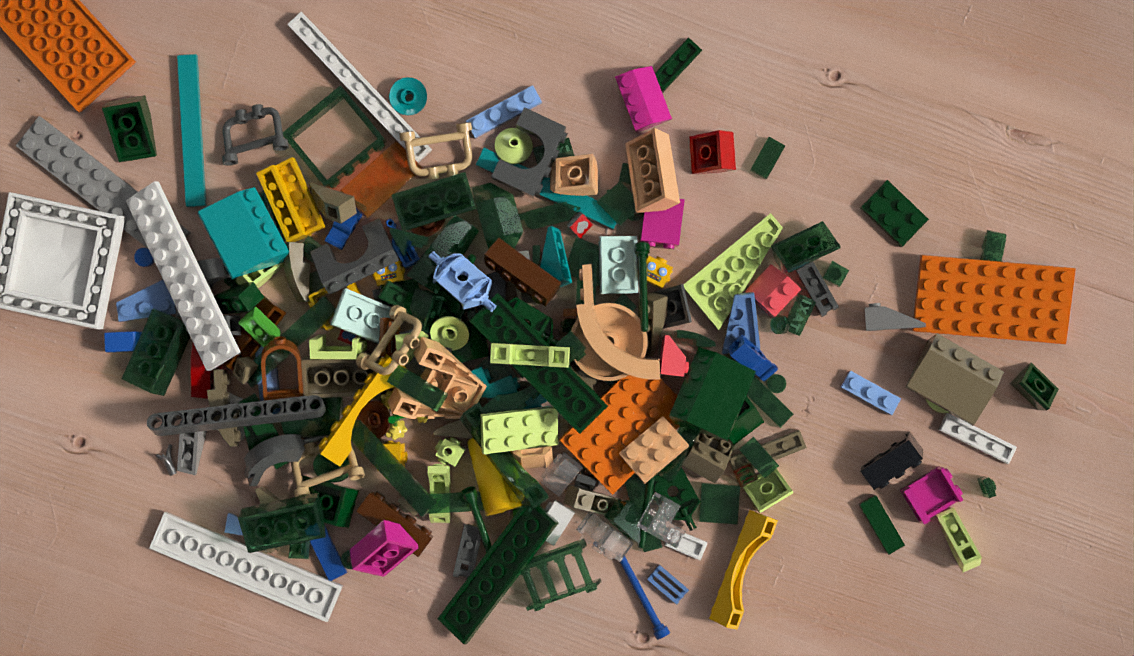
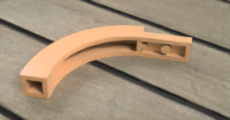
M592 264L582 265V269H579V279L583 281V288H580V298L584 300V304H577V313L583 333L591 347L605 362L623 373L643 379L660 380L659 358H641L626 353L614 345L604 334L594 309Z

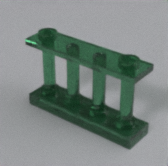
M585 538L536 555L530 560L520 574L524 578L533 601L526 607L527 611L532 609L539 611L551 602L585 590L586 593H590L597 589V586L602 581L600 578L592 581L581 554L583 553L582 549L587 546ZM571 554L572 557H575L585 584L574 586L564 561L566 555ZM552 560L558 564L567 590L559 593L556 591L547 568V562ZM537 567V569H540L550 596L542 599L539 598L530 575V568Z

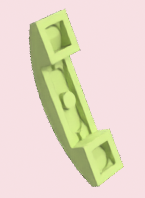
M491 343L490 363L569 368L570 347Z

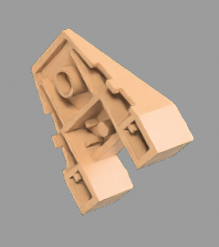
M421 337L420 344L413 354L418 364L426 366L413 391L399 386L395 387L388 400L392 413L409 419H416L417 417H427L428 419H434V417H445V419L470 418L487 386L439 342Z

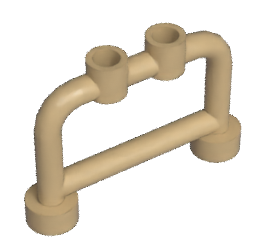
M471 122L456 124L457 132L423 138H415L414 131L399 133L400 141L405 143L410 171L417 176H428V180L439 178V174L446 173L447 177L456 176L458 171L466 169L472 162L469 131L472 130ZM462 139L465 154L463 162L424 169L416 166L413 147Z
M394 305L389 312V316L394 322L371 355L361 353L357 357V366L363 370L371 369L381 375H388L394 372L399 364L402 366L406 365L409 360L408 355H406L410 348L416 349L420 344V340L417 337L422 329L421 321L407 314L404 307ZM403 321L414 325L411 334H407L404 337V344L400 350L393 353L392 361L387 367L375 363Z
M314 442L305 444V450L299 462H291L297 488L294 490L295 500L309 498L311 496L309 487L348 473L349 479L352 481L359 480L365 476L363 468L358 467L352 444L351 452L348 455L349 465L305 481L302 479L299 463L304 458L315 457L320 453L319 445L315 446Z

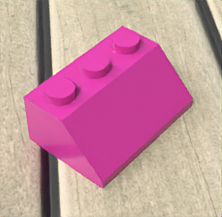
M652 66L633 69L615 76L636 133L672 120Z
M383 520L350 549L352 570L384 577L416 551L418 544L400 524Z

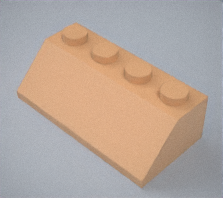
M653 128L625 143L635 211L637 213L664 211L679 204L680 199L669 134Z

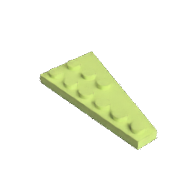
M771 213L684 284L685 291L717 330L720 329L731 312L734 294H740L744 291L768 250L783 229Z

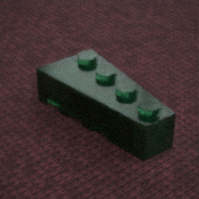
M454 215L407 276L437 294L441 287L438 282L433 283L437 264L429 258V255L434 251L441 258L453 253L464 256L479 230Z

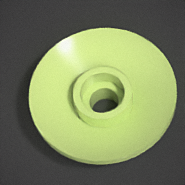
M508 128L501 131L496 137L495 152L501 160L509 164H519L526 161L531 155L533 144L526 132L518 128ZM516 141L517 145L513 146L511 142Z
M445 316L437 319L432 324L430 335L432 340L439 342L444 347L452 348V351L465 346L469 339V330L462 320L452 316Z

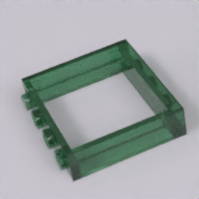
M341 85L283 132V137L288 140V143L324 187H331L332 189L339 185L340 179L345 175L346 177L351 175L358 164L366 163L370 159L369 155L374 151L379 152L385 146L384 143L387 142ZM345 99L377 140L327 180L294 139L340 101Z

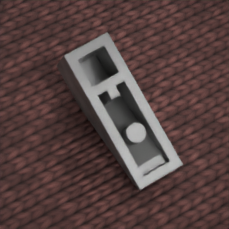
M871 303L869 307L865 308L866 331L926 327V323L881 306V303Z
M202 417L196 418L194 423H199ZM207 431L179 434L177 471L192 475L197 474Z

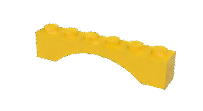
M386 354L385 357H381L377 361V364L387 367L391 363L392 357ZM399 364L394 372L388 375H381L375 371L373 374L369 373L364 380V383H366L364 387L358 389L354 394L352 404L350 406L347 405L342 411L341 415L343 416L340 421H335L332 425L328 438L324 437L320 442V454L341 466L351 452L352 429L362 408L377 394L396 387L408 369Z
M749 509L742 531L738 536L735 550L731 555L729 566L725 571L723 582L718 590L716 601L711 609L709 619L724 627L738 629L744 613L742 584L745 571L756 551L772 538L778 520Z

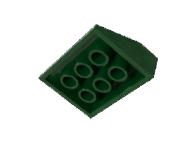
M698 347L669 414L671 420L676 425L728 441L756 371L717 352Z

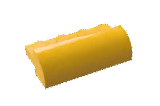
M291 157L277 165H271L256 173L287 242L305 239L311 236L312 233L326 227L295 157Z
M481 435L468 440L467 445L485 515L503 513L506 510L522 507L525 503V498L512 451L483 454Z

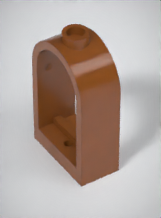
M283 336L275 337L273 341L263 348L261 354L264 401L303 396L299 348ZM285 349L294 354L297 360L299 388L267 390L265 361L272 351Z

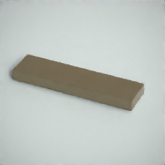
M800 430L733 455L730 457L729 462L733 471L748 463L755 469L807 447ZM742 469V471H741L740 474H742V473H744V472H747V471H750V470Z

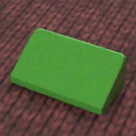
M257 307L249 311L238 323L263 347L273 341L275 337H279L281 333L280 329Z

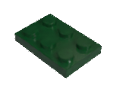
M886 180L860 207L900 247H903L929 220L889 180Z

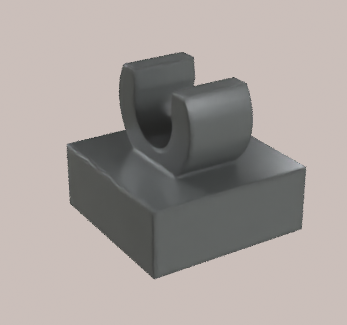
M583 467L580 474L577 475L574 486L593 491L597 479L592 474L590 476L585 475V467Z

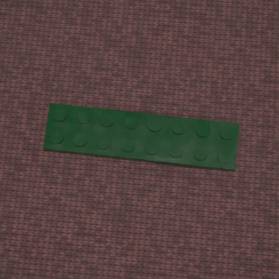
M499 293L490 300L497 305L492 312L484 306L470 320L491 343L550 346ZM512 364L579 434L608 407L598 394L570 366L566 368Z
M528 498L437 619L464 645L468 644L559 522L532 498Z

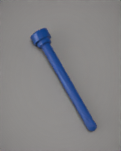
M623 553L618 554L617 558L654 626L653 634L655 638L659 640L670 634L667 625L664 626L658 619Z

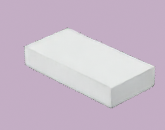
M671 528L665 546L701 560L707 542Z

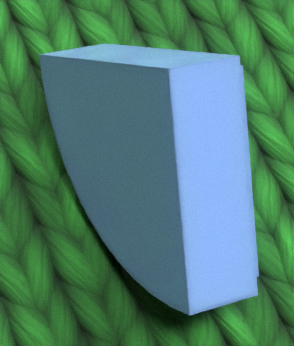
M228 513L224 533L244 536L245 527L241 520L235 514Z

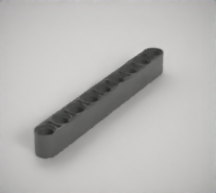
M309 395L155 413L148 417L147 426L155 435L166 436L318 418L324 415L326 407L320 396ZM320 404L318 409H311L312 405ZM301 406L298 411L292 412L293 407ZM275 408H281L279 413L272 414ZM261 410L258 416H253L255 411ZM241 413L239 418L233 419L234 414ZM221 415L218 421H213L215 416ZM202 417L199 423H194L196 418ZM182 419L179 425L174 426L175 421ZM157 422H162L160 427L154 428Z

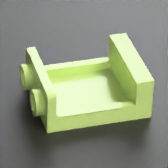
M318 334L309 340L310 359H357L361 353L367 350V341L357 336L352 339V346H326V334Z

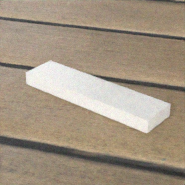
M949 413L945 414L938 429L1006 464L1010 463L1017 448Z

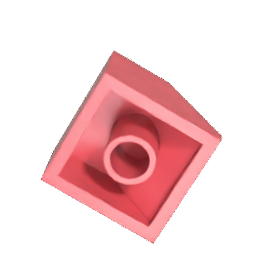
M770 264L744 292H754L755 303L771 318H774L799 293L801 288L786 274Z
M669 335L662 336L660 374L684 377V373H688L689 368L686 356Z

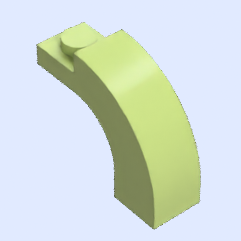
M434 464L433 466H428L427 471L430 483V522L450 523V467L443 464Z

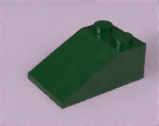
M145 95L109 101L102 107L119 163L157 156L151 113Z
M302 475L303 481L312 478V477H308V476ZM325 481L309 487L311 496L307 499L295 500L294 496L290 512L333 526L349 528L359 490Z

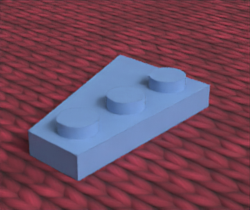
M164 280L116 303L119 322L176 314L175 303Z
M754 292L734 294L722 354L730 353L729 346L741 335L760 349Z

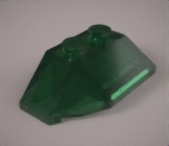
M491 182L472 187L488 249L498 238L515 249L524 231L514 195Z

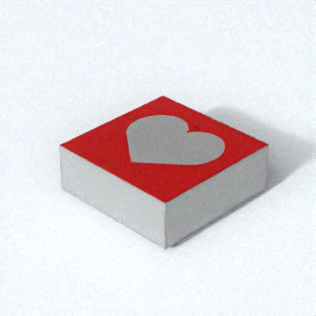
M579 211L567 226L581 239L593 224Z

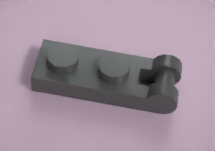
M813 261L795 271L821 317L827 315L828 311H834L839 308ZM826 298L828 303L823 306L821 300Z
M464 524L453 577L459 578V576L466 577L467 580L475 568L481 541L477 526ZM461 564L469 565L468 570L461 569Z

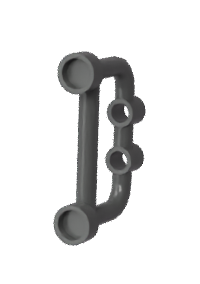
M256 104L252 106V112L247 113L244 109L236 110L235 117L228 119L223 126L225 154L222 155L223 165L238 164V153L273 144V150L284 151L289 148L288 140L283 137L280 114L275 108H263V105ZM266 115H272L275 135L232 147L230 129L233 125L246 124L249 120L262 119Z

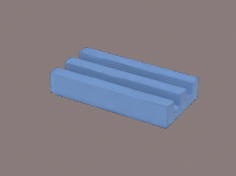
M660 564L647 578L649 582L676 605L689 591L686 586ZM658 572H663L675 584H677L681 589H683L681 593L675 587H673L668 581H666L661 575H659ZM654 576L678 596L676 598L653 579Z

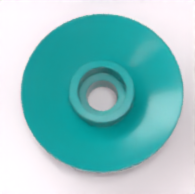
M406 77L399 79L393 84L390 89L389 100L394 110L407 116L415 115L425 107L427 91L419 80ZM407 95H412L411 101L406 100Z

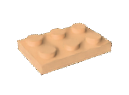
M661 417L619 453V456L645 484L687 449L689 444L664 417Z

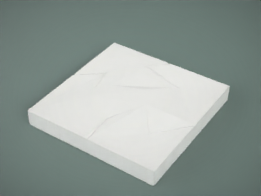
M9 192L0 234V308L93 329H103L125 216Z

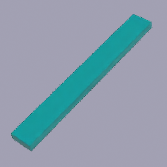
M177 55L186 207L206 206L198 55Z
M483 148L476 166L493 173L500 158L495 152ZM511 164L521 169H529L520 164ZM543 178L541 182L543 188L539 194L540 196L576 213L580 211L587 218L614 230L622 213L621 211L589 196L554 193L550 190V178Z

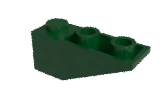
M248 282L216 294L214 298L222 314L249 312L264 296L254 282Z

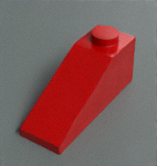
M194 343L192 344L191 397L208 399L207 390H212L215 368L211 371H206Z

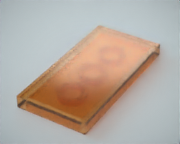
M395 141L340 190L342 193L354 196L356 208L366 219L416 176L409 169L406 150ZM415 160L416 166L420 169H423V167Z

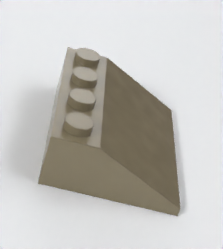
M936 333L927 341L906 388L973 426L996 391L1004 371Z

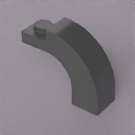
M288 434L276 436L252 448L244 458L246 464L245 477L248 479L249 486H257L265 470L274 464L299 462L305 450L301 435Z

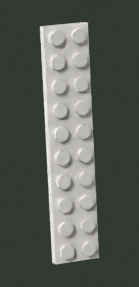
M154 181L127 199L126 203L206 371H211L239 354L240 350L160 183Z
M164 512L149 549L325 622L329 621L343 587L339 583L330 581L320 575L263 553L260 550L168 512Z

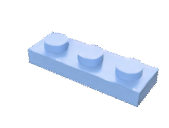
M852 371L848 372L840 387L889 415H893L901 400L898 396Z

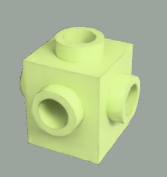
M446 437L444 441L439 440L435 447V450H437L435 455L439 457L437 460L442 464L448 465L449 463L455 467L466 448L460 445L461 442L456 438L450 437L449 439ZM450 448L452 454L447 453L446 449Z

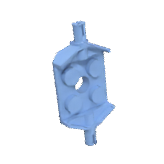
M433 251L429 255V258L437 264L433 283L438 282L463 304V309L484 305L492 312L497 305L488 299L492 280L462 254L453 253L441 258ZM459 275H465L468 277V279L466 281H460L457 277Z

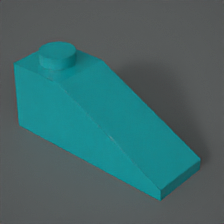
M550 226L547 229L540 268L561 282L560 287L571 284L572 279L561 231Z

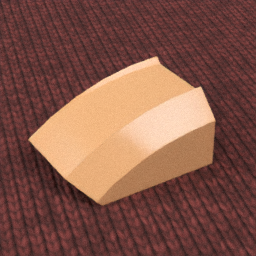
M594 154L557 158L553 162L550 171V190L552 192L576 196L597 195L598 167Z
M552 446L512 451L515 464L523 471L530 468H547L553 461Z

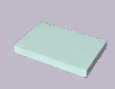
M599 236L600 294L638 293V257L634 253L637 236Z
M344 288L330 325L379 344L380 317L390 318L389 312L392 307Z

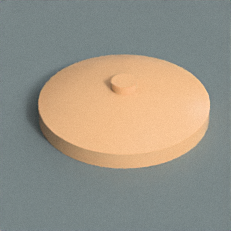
M616 303L595 305L596 318L607 338L624 352L644 358L647 351L648 338L647 332L641 331L640 318L629 308ZM577 318L570 334V350L578 367L587 375L603 381H614L628 376V374L609 365L594 351L583 333L579 318Z

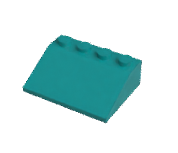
M255 187L236 192L198 211V215L231 279L283 263L289 254L285 242Z

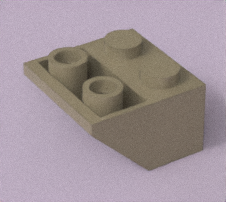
M698 432L685 455L682 465L707 480L716 483L725 471L735 445Z

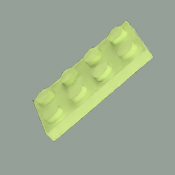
M553 406L480 414L481 449L483 454L558 445V411Z

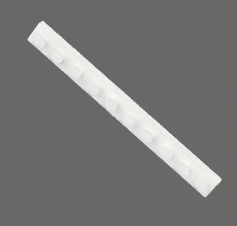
M300 12L288 23V26L405 149V143L400 141L399 133L414 130L318 28ZM415 132V138H421V137ZM428 145L413 147L415 160L418 163L432 151Z

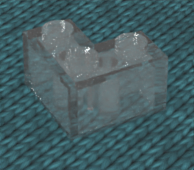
M565 451L562 454L559 452L552 461L553 467L551 469L547 467L540 476L543 478L541 483L559 497L583 468L580 462Z
M655 492L637 526L675 548L678 547L686 532L671 523L680 505Z
M590 511L576 529L582 534L580 537L588 544L592 543V548L600 554L602 553L611 561L614 558L621 562L634 544L625 535Z

